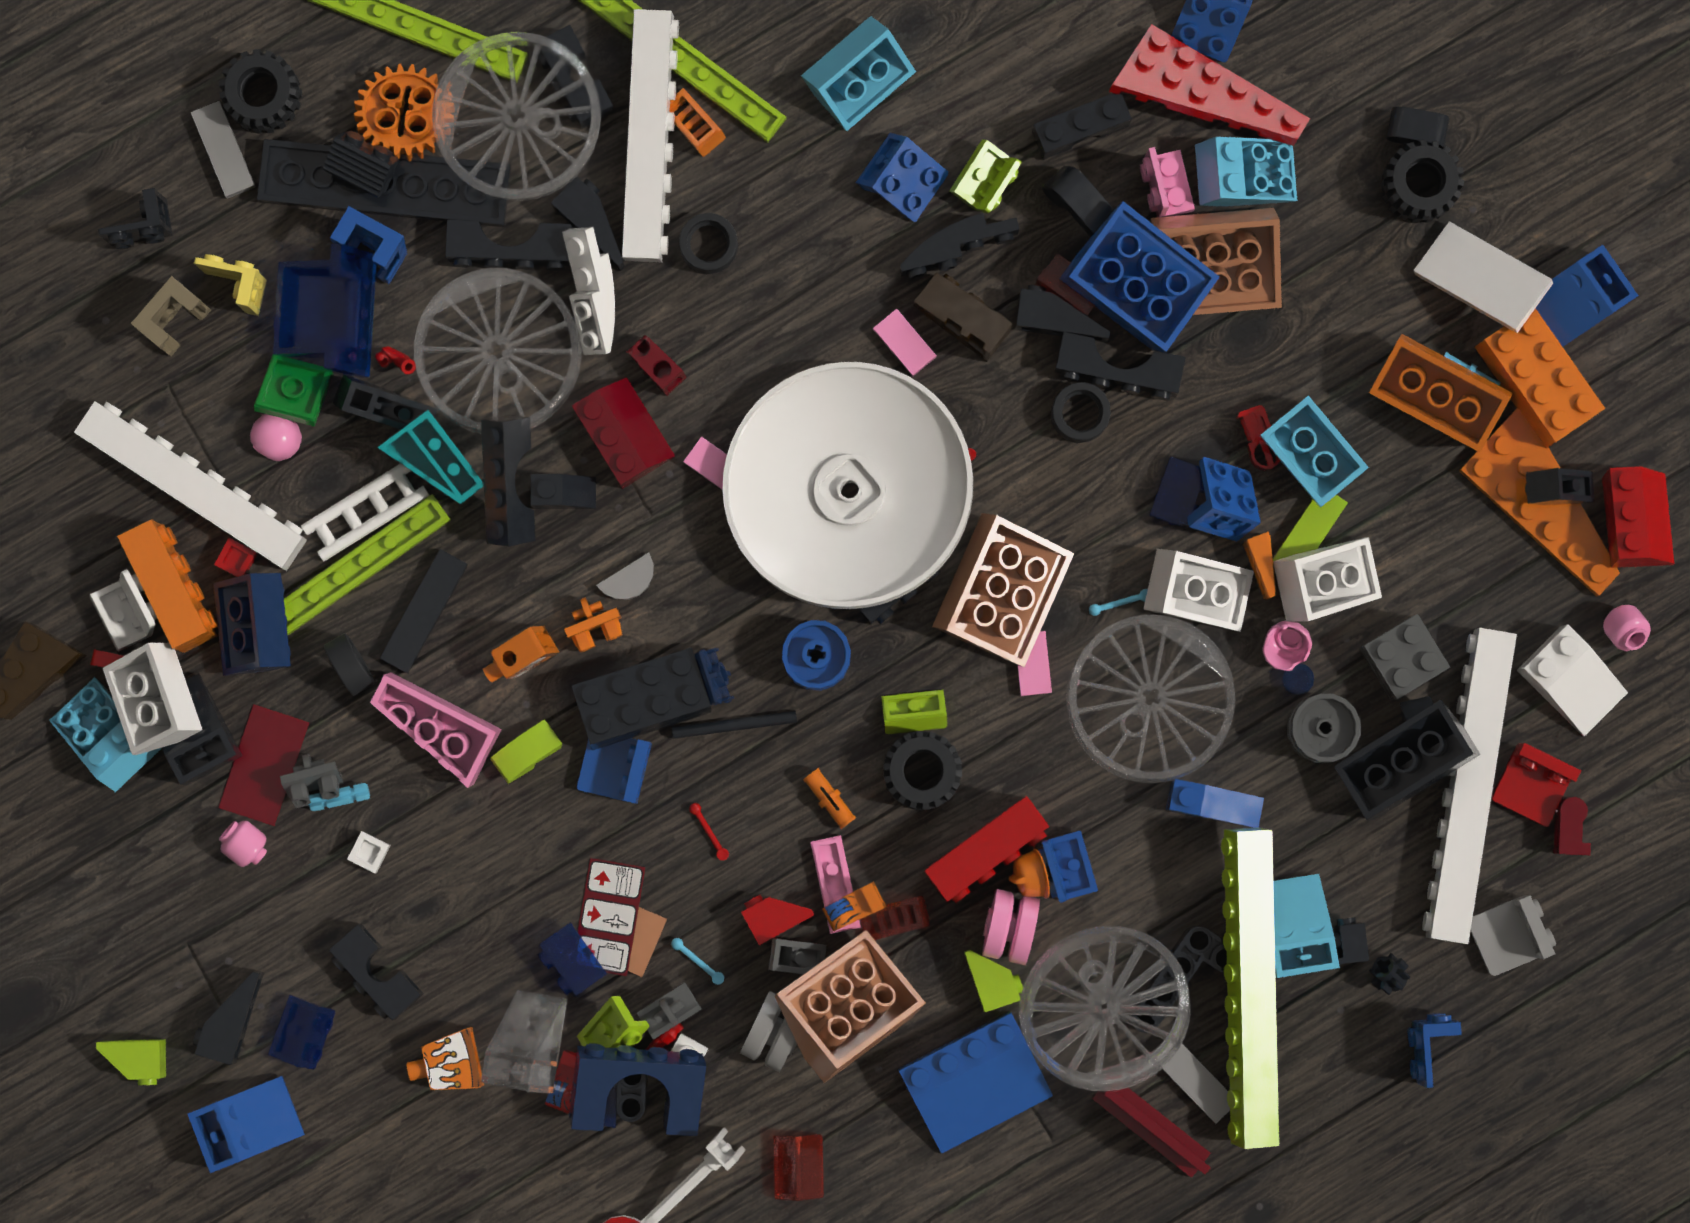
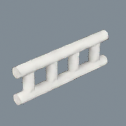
M401 463L301 525L307 536L316 531L325 545L324 548L317 551L323 562L430 496L424 486L417 490L413 488L406 476L411 471ZM395 481L404 498L388 506L379 491ZM369 498L378 514L362 523L353 507ZM342 514L351 531L335 539L326 524Z

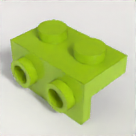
M982 139L951 187L950 192L975 211L990 213L1000 204L1002 200L1001 195L1007 185L1016 179L1021 161L1017 158L1009 157L991 142Z

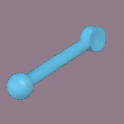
M1148 589L1141 590L1137 595L1106 604H1092L1089 607V613L1092 616H1097L1101 611L1139 600L1145 602Z
M674 938L672 940V948L680 950L708 973L715 984L719 985L724 982L723 973L715 972L683 945L682 939Z

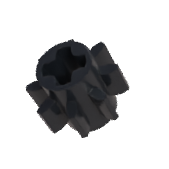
M1392 953L1388 957H1378L1372 969L1369 970L1375 977L1371 983L1378 990L1382 989L1387 995H1390L1392 991H1402L1407 980L1410 979V976L1405 972L1409 965L1402 958L1397 959Z

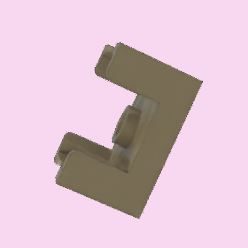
M171 276L131 324L169 356H172L180 347V344L166 333L163 328L175 317L182 306L199 320H203L211 309Z

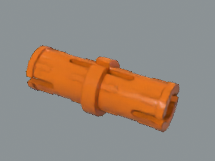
M819 768L803 779L819 799L818 805L821 809L825 807L840 826V829L857 818L839 796L842 793L831 786ZM820 787H823L825 789V791L828 793V795L831 797L834 803L838 806V811L831 804V802L822 792Z

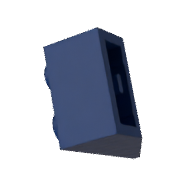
M1601 245L1552 279V286L1536 309L1562 347H1564L1639 295L1605 246Z
M283 1076L187 1114L210 1173L305 1135Z

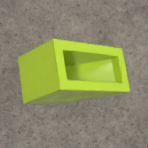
M971 950L964 951L984 1012L1021 1001L1019 993L1024 992L1018 974L1012 975L1011 970Z
M166 1039L96 1042V1049L128 1080H138V1085H157V1079L166 1077Z

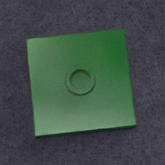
M273 354L255 401L254 411L315 427L333 376V369Z

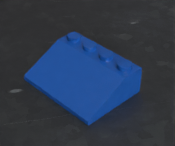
M1122 201L1077 253L1060 277V280L1152 351L1167 352L1220 276Z
M1010 1011L898 1069L941 1154L1053 1096Z

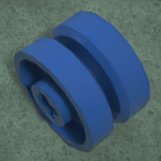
M810 620L799 624L788 634L783 644L782 660L787 675L795 684L807 690L822 691L834 687L844 678L850 666L851 649L847 637L837 626L827 621ZM815 650L820 651L823 655V658L819 659L818 662L812 661V657H810L811 653Z

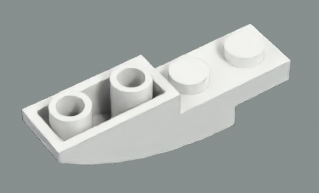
M593 227L570 228L562 233L577 292L569 295L583 354H608L611 352L615 323L614 283L609 254L599 253Z

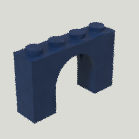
M596 1043L577 1046L569 1110L571 1129L603 1131L607 1097L612 1087L627 1076L645 1074L658 1079L666 1087L663 1125L666 1135L697 1136L706 1073L703 1053H698L692 1049L672 1052L660 1047L638 1050L628 1045H621L617 1048H605Z

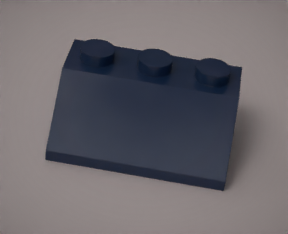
M250 573L214 583L223 676L273 671L290 667L291 651L288 645L287 617L285 615L284 587L281 573Z

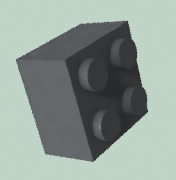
M1418 614L1409 617L1359 648L1390 701L1401 698L1450 668Z

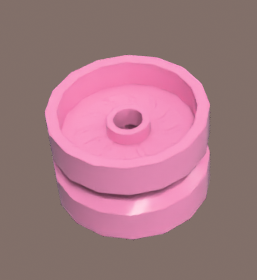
M996 889L992 906L988 910L985 922L982 956L999 959L1003 954L1007 941L1009 942V962L1026 966L1035 933L1040 898H1020L1017 911L1013 913V893Z

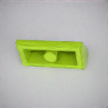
M943 690L881 696L886 734L947 727V713Z

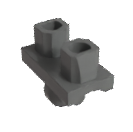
M310 754L302 756L303 764L293 767L294 773L280 776L281 784L295 808L308 806L311 803L309 792L319 789L323 799L329 800L339 797V784L343 783L342 774L339 772L335 761L325 764L324 759L312 761Z
M683 983L637 1012L641 1021L646 1020L650 1027L647 1030L654 1040L702 1008L687 984Z

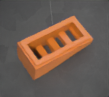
M682 88L676 94L675 100H670L669 112H675L684 103L688 102L689 105L675 116L674 125L699 154L705 157L724 141L726 136L691 95ZM693 112L697 113L687 123L683 125L682 122L687 117H689ZM702 121H704L705 124L701 126L696 132H694L693 134L690 132Z
M1269 532L1247 539L1243 542V546L1262 596L1265 600H1268L1275 596L1276 590L1271 538Z

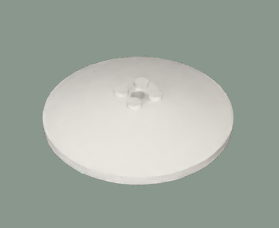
M862 362L830 363L804 370L780 382L761 397L746 414L736 430L726 456L723 472V501L728 524L740 550L752 567L774 587L791 597L816 606L834 609L866 608L887 603L913 591L933 576L951 556L966 528L973 499L972 464L966 441L956 420L946 406L921 383L896 370L876 364ZM847 483H854L859 488L857 495L853 498H846L841 494L842 487Z

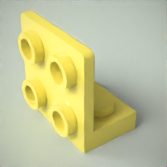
M205 254L204 259L195 257L194 264L205 274L237 280L233 290V299H236V304L247 314L259 316L267 280L259 273L258 269L254 268L253 264L236 260L235 265L223 262L221 257Z

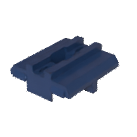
M712 648L707 651L703 649L694 655L710 705L730 703L732 699H735L734 696H730L727 685H729L728 676L731 673L726 671L716 654L719 648Z

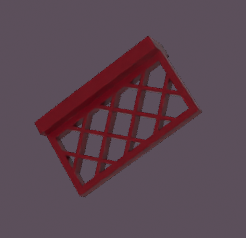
M1112 1074L1108 1076L1092 1097L1095 1102L1191 1178L1198 1170L1206 1174L1211 1168L1205 1163V1160L1211 1154L1208 1150Z

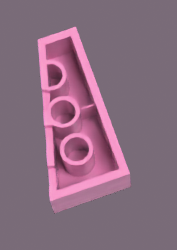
M391 672L383 676L370 702L397 727L415 740L414 742L421 748L427 750L445 769L451 771L459 778L460 782L467 788L474 785L502 730Z

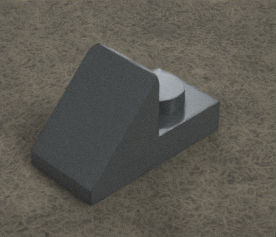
M773 938L769 970L805 974L825 960L827 945Z

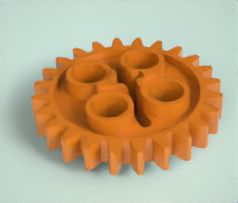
M398 64L397 72L393 73L388 66L386 67L385 76L375 72V83L365 80L367 91L358 90L361 100L354 102L355 109L357 110L354 113V118L356 122H359L357 124L358 133H364L362 136L366 143L372 141L371 145L384 146L394 153V157H398V159H400L401 154H406L408 161L412 160V153H417L423 159V150L428 149L431 153H435L434 143L439 145L445 144L443 135L450 136L451 127L449 125L455 124V118L452 113H455V105L450 103L453 101L452 93L446 92V83L437 84L438 76L436 73L427 78V69L425 67L419 73H415L414 64H411L408 71H404L402 65ZM407 89H411L408 98L409 110L405 114L404 134L399 137L398 134L401 129L400 115L404 113L405 93ZM390 93H395L399 95L395 99L385 98V96ZM419 98H427L430 100L428 103L419 104L415 102ZM384 121H391L394 123L392 126L387 128L380 126V124ZM414 126H422L425 128L420 132H413L410 130Z

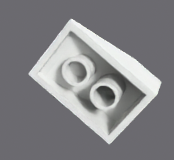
M1369 537L1298 553L1273 561L1286 621H1311L1382 598Z
M1157 549L1144 610L1241 632L1254 571L1178 551Z
M1568 624L1559 627L1517 669L1583 737L1628 693L1590 645Z

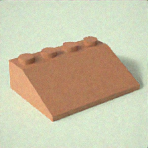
M1274 208L1151 218V223L1220 276L1193 315L1282 308L1280 219Z
M982 513L932 627L1000 658L1025 667L1074 553L997 515Z
M867 930L775 995L776 1001L804 1059L824 1083L913 1018L926 1004Z

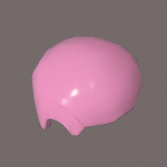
M263 414L253 424L250 432L253 448L261 455L273 461L291 458L298 451L302 439L296 422L268 414Z
M1281 621L1272 626L1266 634L1262 649L1265 660L1274 669L1292 671L1295 666L1307 660L1312 648V639L1309 631L1298 622Z

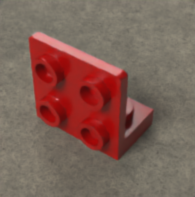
M1520 743L1516 745L1491 800L1547 827L1569 783L1577 781L1581 770L1526 743Z

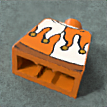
M532 626L492 650L491 654L494 660L482 666V669L490 682H494L502 676L506 679L516 678L560 652L545 626ZM513 654L516 655V663L513 660Z
M472 1027L465 1028L422 1046L423 1059L407 1062L410 1081L428 1078L430 1090L470 1089L484 1086Z

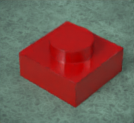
M228 538L214 565L236 577L246 575L258 552Z

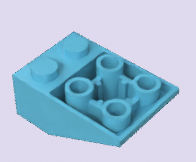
M1213 137L1195 144L1200 206H1240L1297 201L1292 145L1272 139Z
M95 677L49 720L94 777L114 792L121 788L161 749H155L138 755L131 754L112 695Z
M1319 874L1273 881L1275 978L1340 968L1335 937Z

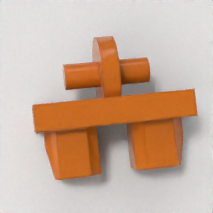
M586 597L580 599L583 608L573 611L572 615L575 621L583 617H587V620L564 629L567 637L573 640L581 653L596 647L590 633L592 630L601 627L607 642L623 636L619 619H622L619 610L614 608L594 616L593 613L604 609L601 601L589 605Z

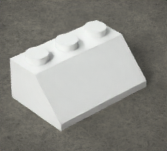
M147 643L103 668L132 755L142 754L179 743L203 730L176 651L172 649L170 643Z

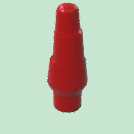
M679 1023L652 1040L645 1050H649L652 1047L663 1048L665 1045H669L677 1039L678 1034L684 1027Z

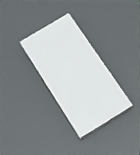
M1450 221L1414 269L1416 276L1516 333L1519 332L1553 284L1551 278Z

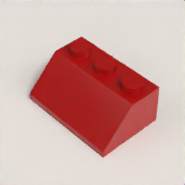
M1641 466L1609 468L1602 477L1611 568L1674 565L1665 473Z

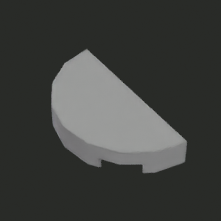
M648 552L596 586L605 595L614 599L630 600L640 596L649 587L653 578L654 563L650 553Z

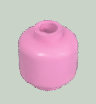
M1629 604L1614 608L1609 612L1603 624L1605 634L1619 650L1623 651L1641 648L1647 642L1651 631L1647 619L1635 606Z
M233 821L219 838V841L222 842L220 850L240 867H245L251 862L257 865L267 853V850L263 848L267 838L265 834L250 822L241 821L237 823Z

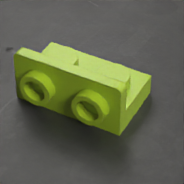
M611 996L577 1035V1038L582 1046L590 1043L600 1044L605 1048H617L621 1045L633 1046L641 1041L642 1035L650 1026L646 1020L634 1021L621 997Z

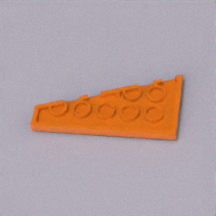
M1517 407L1487 439L1481 452L1476 451L1459 472L1598 597L1620 572L1618 568H1611L1610 554L1581 503L1557 505L1528 504L1525 492L1526 472L1560 468L1549 447H1545Z

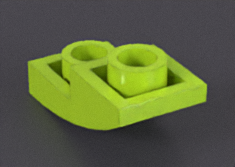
M544 719L499 750L490 760L509 784L534 769L536 763L561 749L562 742Z

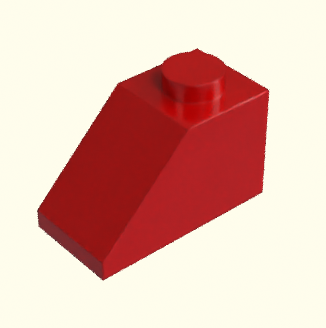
M761 894L744 903L747 909L741 912L759 945L815 915L810 908L768 897L763 900Z

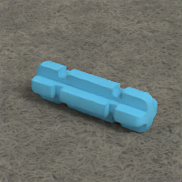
M366 783L353 785L354 788H350V786L339 788V797L329 800L323 799L320 793L309 795L311 801L309 808L311 811L323 810L326 806L332 808L353 803V800L357 802L368 800L370 798L369 787Z

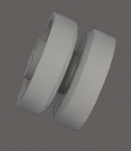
M769 991L740 1054L755 1060L759 1058L765 1044L771 1047L765 1058V1066L780 1073L788 1055H792L797 1042L786 1019L778 1017L781 1009L776 1001V994Z

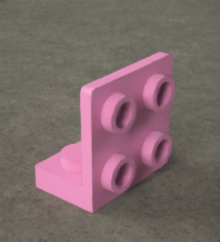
M1155 147L1148 148L1143 158V164H1140V171L1143 182H1149L1150 194H1147L1150 211H1156L1157 217H1169L1193 212L1195 208L1181 150L1157 155Z

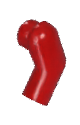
M390 346L382 347L381 351L375 354L376 361L383 368L388 367L392 362L405 374H411L416 369L415 362L408 355Z

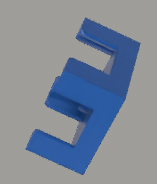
M349 206L330 237L331 242L338 243L334 250L335 256L346 262L350 261L360 243L376 251L372 260L381 267L376 276L388 285L407 255L403 235Z

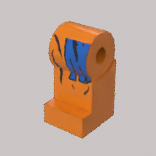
M873 881L847 894L822 910L832 930L836 931L884 909L886 905Z

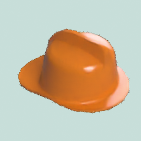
M1034 845L1033 851L1014 860L1013 874L1009 876V881L1017 885L1023 897H1044L1046 899L1050 895L1048 874L1043 858Z

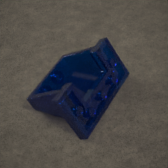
M331 244L330 260L279 262L277 289L275 292L276 313L273 324V354L282 357L324 359V369L359 378L370 377L376 264L372 260L374 254L347 245Z

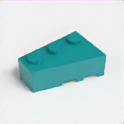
M429 410L378 447L459 504L484 487L483 481Z

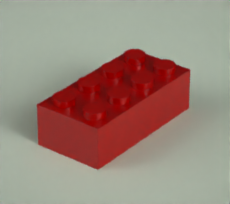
M1025 796L926 868L924 873L946 902L952 899L954 903H957L971 892L968 888L969 885L976 880L979 884L984 883L996 874L993 868L999 863L1003 862L1004 865H1008L1022 854L1019 849L1028 843L1030 847H1033L1047 837L1044 830L1050 826L1028 796Z

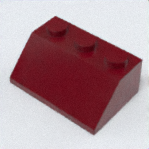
M627 377L594 391L572 405L622 489L676 457Z

